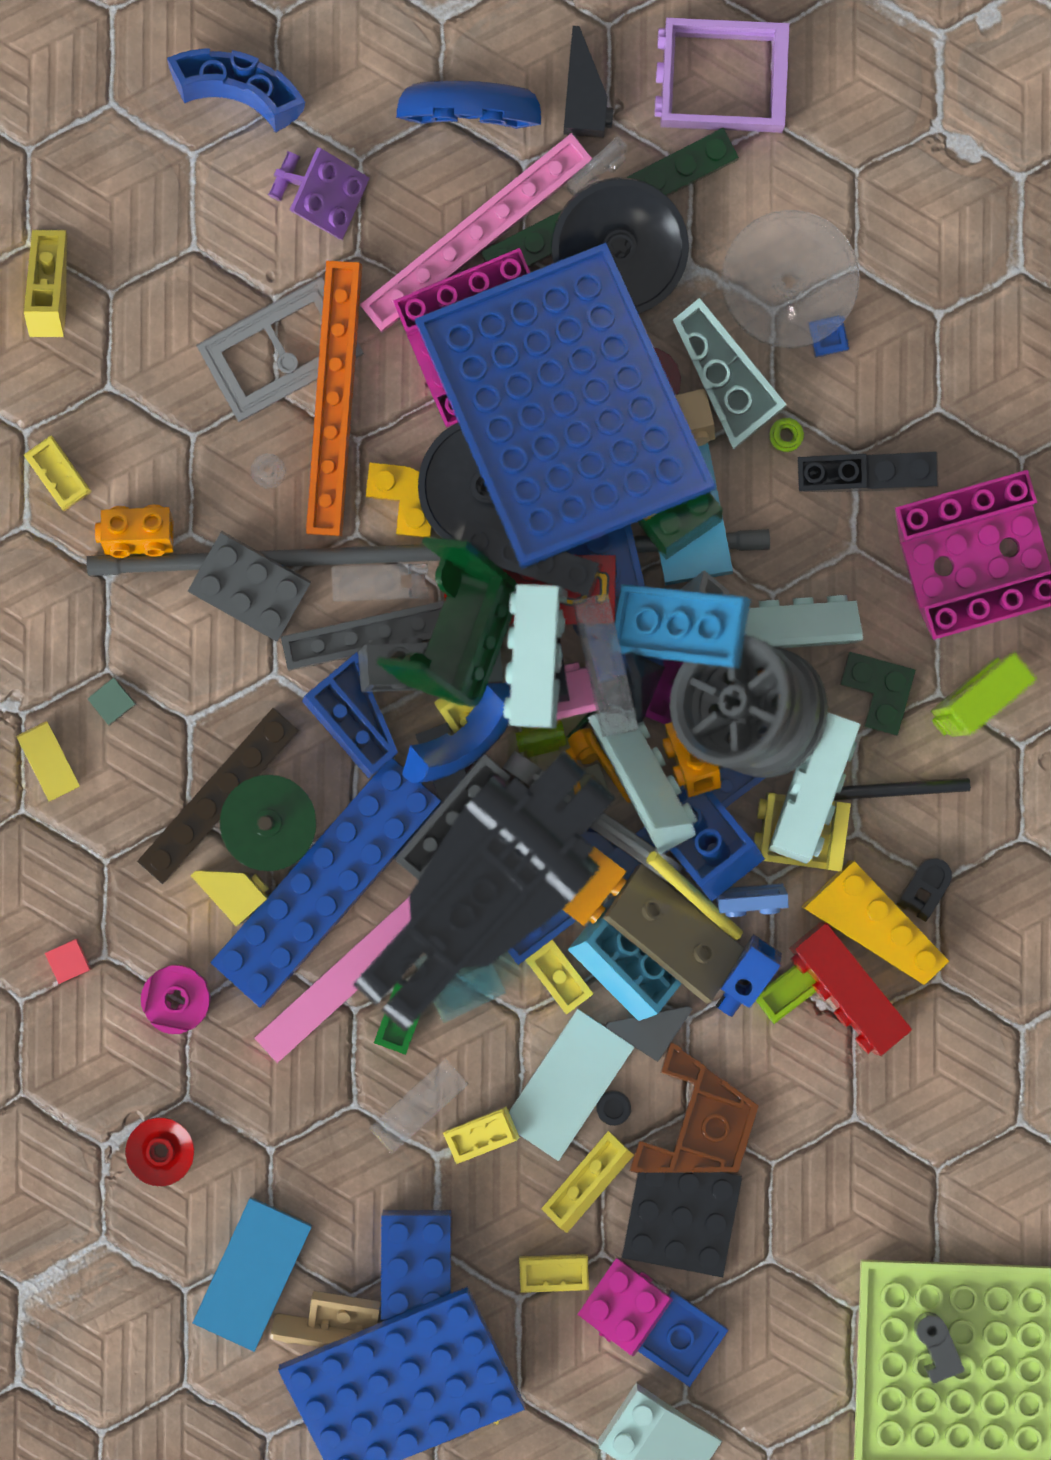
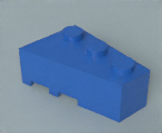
M356 652L308 692L302 702L367 778L370 779L393 759L398 751L373 692H361L359 657Z

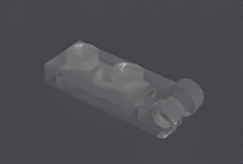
M428 564L332 567L333 601L429 598V588L425 587V575H428ZM401 575H411L412 588H402Z

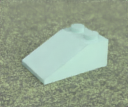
M638 1383L634 1385L598 1439L599 1449L616 1460H710L722 1442L721 1439Z

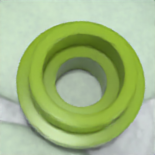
M781 418L772 425L769 437L772 445L777 450L791 452L801 445L804 431L800 423L795 419ZM784 429L790 430L793 435L792 440L783 441L780 437V432Z

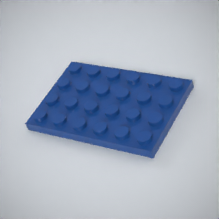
M468 1287L279 1364L278 1372L323 1460H403L525 1410L524 1400Z

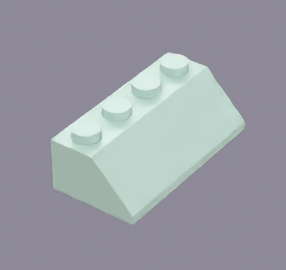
M847 595L828 596L827 603H814L813 597L793 599V605L780 606L779 600L759 601V607L749 608L745 635L755 637L769 643L773 647L779 648L854 644L863 640L857 601H848Z
M630 711L593 714L588 717L599 744L613 765L619 781L658 853L662 854L696 836L692 824L697 822V819L689 804L681 805L677 798V795L682 792L673 775L665 776L661 767L665 766L666 763L657 746L653 749L649 747L646 739L651 736L644 722L636 724Z

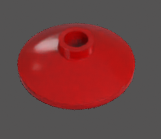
M164 1117L151 1118L140 1123L130 1134L125 1149L126 1161L131 1172L140 1181L152 1186H168L182 1179L189 1171L194 1159L193 1140L186 1128L179 1122ZM163 1144L167 1147L168 1152L166 1156L156 1154L155 1148L157 1145Z

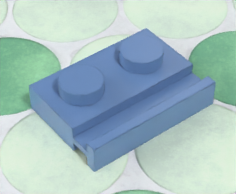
M783 883L731 887L716 898L719 913H726L727 917L745 916L746 911L760 910L761 914H776L781 912L780 908H789L788 893Z

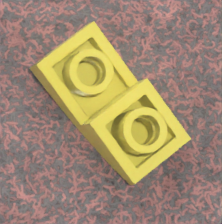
M47 721L16 736L49 802L80 787Z

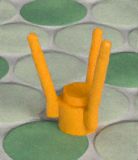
M585 728L572 734L568 739L571 748L565 750V752L575 761L581 760L582 764H589L598 759L626 802L631 803L615 773L613 765L601 749L593 730ZM580 781L573 787L574 795L581 789Z

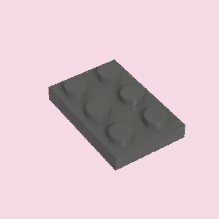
M221 531L188 592L277 642L311 581Z

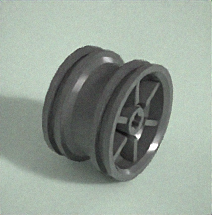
M745 635L739 668L689 662L682 664L671 690L670 712L678 739L690 753L700 760L724 768H730L731 770L756 778H773L787 774L799 767L814 752L822 739L827 723L828 701L826 689L818 672L807 660L796 653L779 647H773L765 641ZM763 667L765 670L757 676L758 670ZM767 732L762 738H760V734ZM730 734H731V744L728 742V737H729Z

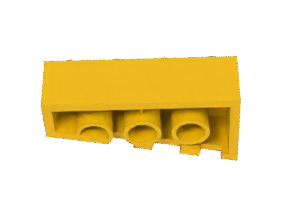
M850 860L842 867V872L838 871L801 906L809 913L923 985L931 980L949 962L855 861Z

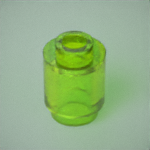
M561 719L556 721V728L520 726L521 732L515 733L519 753L526 751L528 758L559 751V747L567 745Z

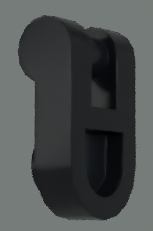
M929 858L923 861L900 894L896 905L903 909L910 908L917 913L916 917L926 922L950 885L952 871L949 865L938 858ZM920 887L930 893L925 902L915 896Z

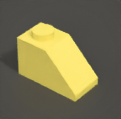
M197 870L190 875L236 927L242 924L269 899L265 893L269 887L256 873L251 877L247 872Z

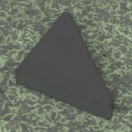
M685 1006L660 1011L658 1014L640 1021L635 1017L609 1021L605 1027L658 1062L693 1009Z

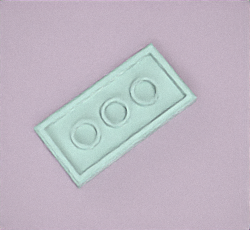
M577 1008L509 1110L518 1135L559 1161L634 1049V1046Z

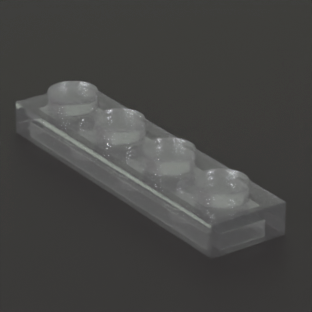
M604 594L574 600L573 608L602 737L636 731L638 726L609 596Z

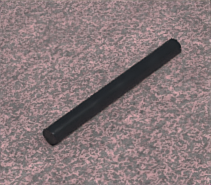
M969 778L843 786L841 792L836 793L833 800L968 792L971 786Z

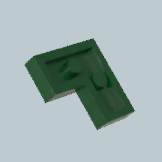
M854 652L848 653L840 685L872 694L863 727L898 736L915 669Z

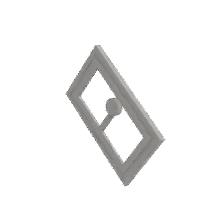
M322 277L315 279L196 345L238 422L249 418L317 380L319 357L297 368L298 360L296 356L285 352L271 325L312 302L315 303L322 315L325 283ZM265 329L280 355L277 360L278 368L286 375L245 396L222 352ZM358 342L356 345V358L364 354Z

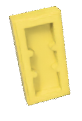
M52 435L24 454V457L64 512L92 492Z
M507 1106L443 1132L456 1164L517 1141L520 1138Z
M588 1254L519 1256L520 1293L589 1290Z

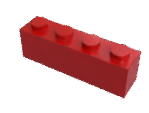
M818 923L789 947L794 954L790 958L793 964L802 974L808 971L816 981L812 985L814 990L824 1001L829 998L837 1007L834 1011L835 1016L846 1028L849 1025L853 1027L858 1033L855 1040L867 1054L873 1052L875 1055L882 1056L912 1031V1028L827 923Z

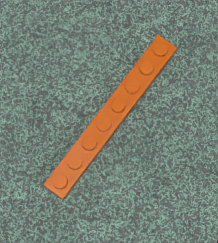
M326 261L306 534L342 537L362 278V264L360 262Z

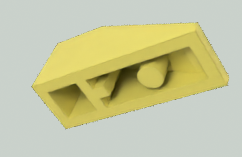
M32 230L24 303V315L29 337H64L67 277L66 230Z

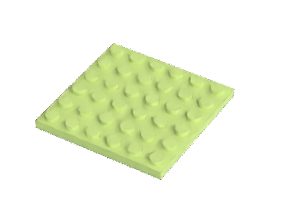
M861 1259L854 1460H1051V1266ZM926 1312L935 1313L944 1321L965 1370L935 1384H932L924 1368V1366L933 1362L926 1345L919 1340L914 1331L915 1320Z

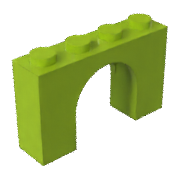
M1015 653L1008 654L1002 660L998 657L994 658L931 710L935 718L931 721L944 736L946 734L951 735V737L971 735L1037 679Z

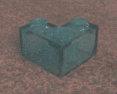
M425 954L415 962L417 969L428 958ZM492 963L488 967H475L463 974L459 972L433 1002L443 1023H446L505 994L506 989Z

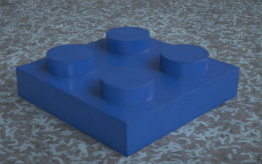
M671 1289L667 1295L673 1298V1301L638 1352L690 1387L729 1330L719 1321Z

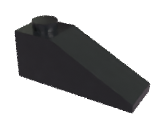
M572 26L563 135L572 133L574 136L604 138L605 128L612 129L614 108L607 107L608 96L580 26Z

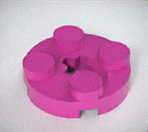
M170 965L156 971L145 982L141 992V1007L147 1019L156 1029L168 1034H182L197 1027L206 1017L210 1008L211 996L206 979L196 970L184 965ZM175 990L181 991V996L185 998V1004H179L177 1009L171 1008L172 1002L166 1000L167 995L173 994Z

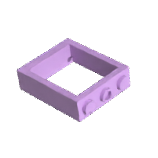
M666 18L665 28L658 29L657 49H664L663 62H657L656 83H662V96H655L654 117H661L660 127L710 130L724 128V130L782 133L785 127L790 23ZM675 37L773 41L769 118L673 114Z

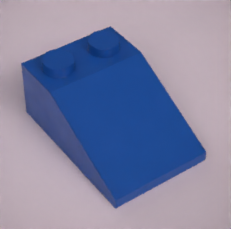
M683 785L679 787L682 793L678 794L677 798L681 805L688 803L697 819V822L692 824L696 836L669 850L712 902L764 861L765 858L756 844L712 791L688 798Z

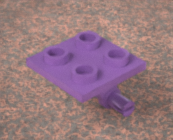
M318 147L305 176L296 175L293 172L301 157L287 151L281 168L276 169L274 173L276 179L268 196L281 201L288 183L300 186L290 211L342 240L370 178Z

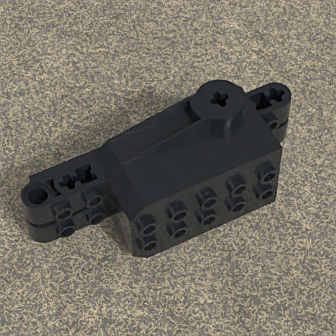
M565 751L553 761L530 788L517 777L509 784L498 773L488 781L458 815L409 895L410 921L353 983V986L374 1005H377L396 983L400 984L402 987L381 1011L404 1032L463 968L488 967L564 909L601 867L589 856L594 848L582 835L616 797L592 776L568 803L564 801L563 798L587 772ZM425 954L428 957L426 961L406 981L403 978L405 973Z

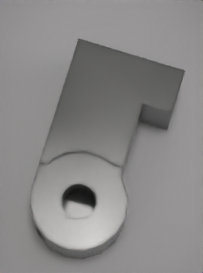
M931 1312L918 1316L914 1323V1331L919 1340L926 1345L933 1362L924 1366L932 1384L964 1372V1367L944 1321L937 1314Z

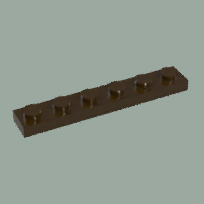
M272 708L137 862L160 883L164 884L220 821L222 807L231 791L243 781L261 775L299 730L276 709Z

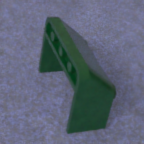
M424 537L422 544L441 558L435 571V580L438 588L447 595L425 655L418 652H410L403 660L378 657L376 664L406 686L458 705L474 707L483 698L513 614L510 613L511 593H516V586L518 584L469 542Z

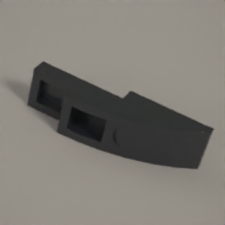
M935 451L798 457L799 492L906 490L908 488L939 487L938 453Z

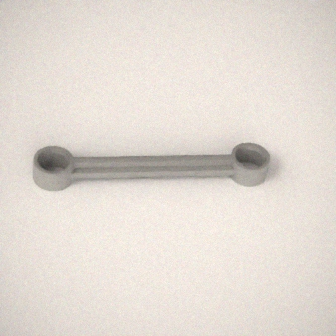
M515 750L503 766V768L529 786H532L544 773V770ZM571 790L563 800L568 803L574 797V791ZM604 812L590 826L595 832L665 879L646 861L651 852H658L648 842ZM664 853L660 854L680 873L683 869L680 864Z

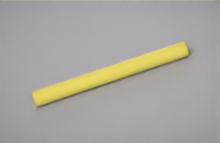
M653 851L648 855L646 861L720 929L735 941L742 936L743 930L724 913H719L718 907L658 852Z

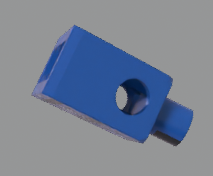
M754 934L721 986L724 994L716 1006L730 1017H733L741 1004L750 1008L781 966L782 953ZM741 979H746L751 983L748 985H742L738 981Z

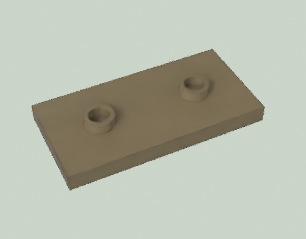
M643 864L636 866L603 917L605 921L706 1004L713 1001L745 949Z

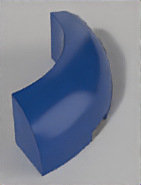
M210 48L178 53L167 58L171 75L184 103L208 97L236 100L259 112L269 122L275 133L295 121L304 111L305 101L291 81L280 71H275L259 62L257 57L235 50L229 53L210 51Z
M430 81L412 84L404 90L399 98L396 118L419 124L457 122L458 117L465 119L479 118L480 123L518 129L541 125V108L534 93L517 86L480 81Z
M488 683L482 700L466 717L468 723L452 736L446 733L429 742L410 745L402 775L411 783L433 781L452 775L483 756L500 739L509 726V719L504 717V704L506 697L511 698V684Z

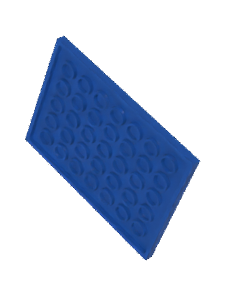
M607 243L415 319L416 326L521 568L715 490L716 485Z

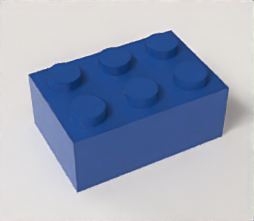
M383 1210L381 1215V1320H388L451 1294V1210Z

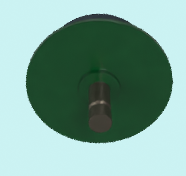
M277 775L255 776L236 786L225 800L220 815L221 836L231 855L243 865L259 871L281 870L296 863L309 850L316 833L315 809L309 796L295 782Z

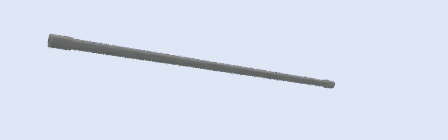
M769 529L739 530L726 533L729 549H737L739 551L770 550ZM634 536L637 553L659 552L648 536ZM424 544L259 551L285 567L440 561L441 559ZM209 553L163 554L157 557L135 555L125 558H116L111 555L87 556L88 576H103L137 572L200 570Z

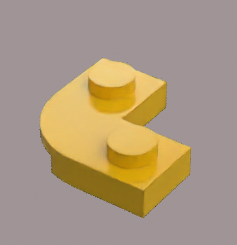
M369 462L366 498L399 501L396 535L420 538L430 537L432 526L426 519L419 500V472L406 466Z

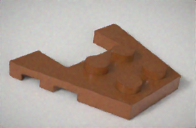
M670 1043L660 1073L694 1084L674 1151L672 1152L639 1141L629 1171L633 1173L739 1172L759 1106L725 1080H722L708 1070L701 1062L684 1052L678 1045Z

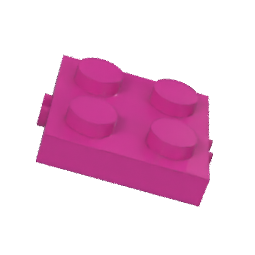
M616 1258L577 1315L597 1329L599 1335L605 1337L608 1342L613 1341L628 1354L635 1356L673 1301V1298L651 1283L653 1279L646 1273L641 1272L639 1274L621 1259Z

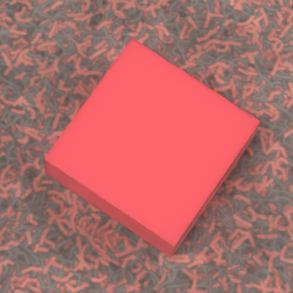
M78 939L45 953L58 984L92 970Z

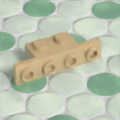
M313 1291L309 1318L275 1314L270 1338L288 1344L296 1343L320 1348L378 1324L381 1302Z

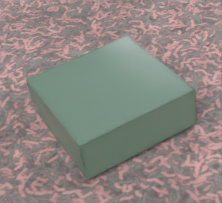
M114 677L87 698L108 725L113 724L136 705L134 700Z

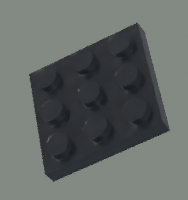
M731 1172L637 1173L622 1258L723 1278L742 1175Z

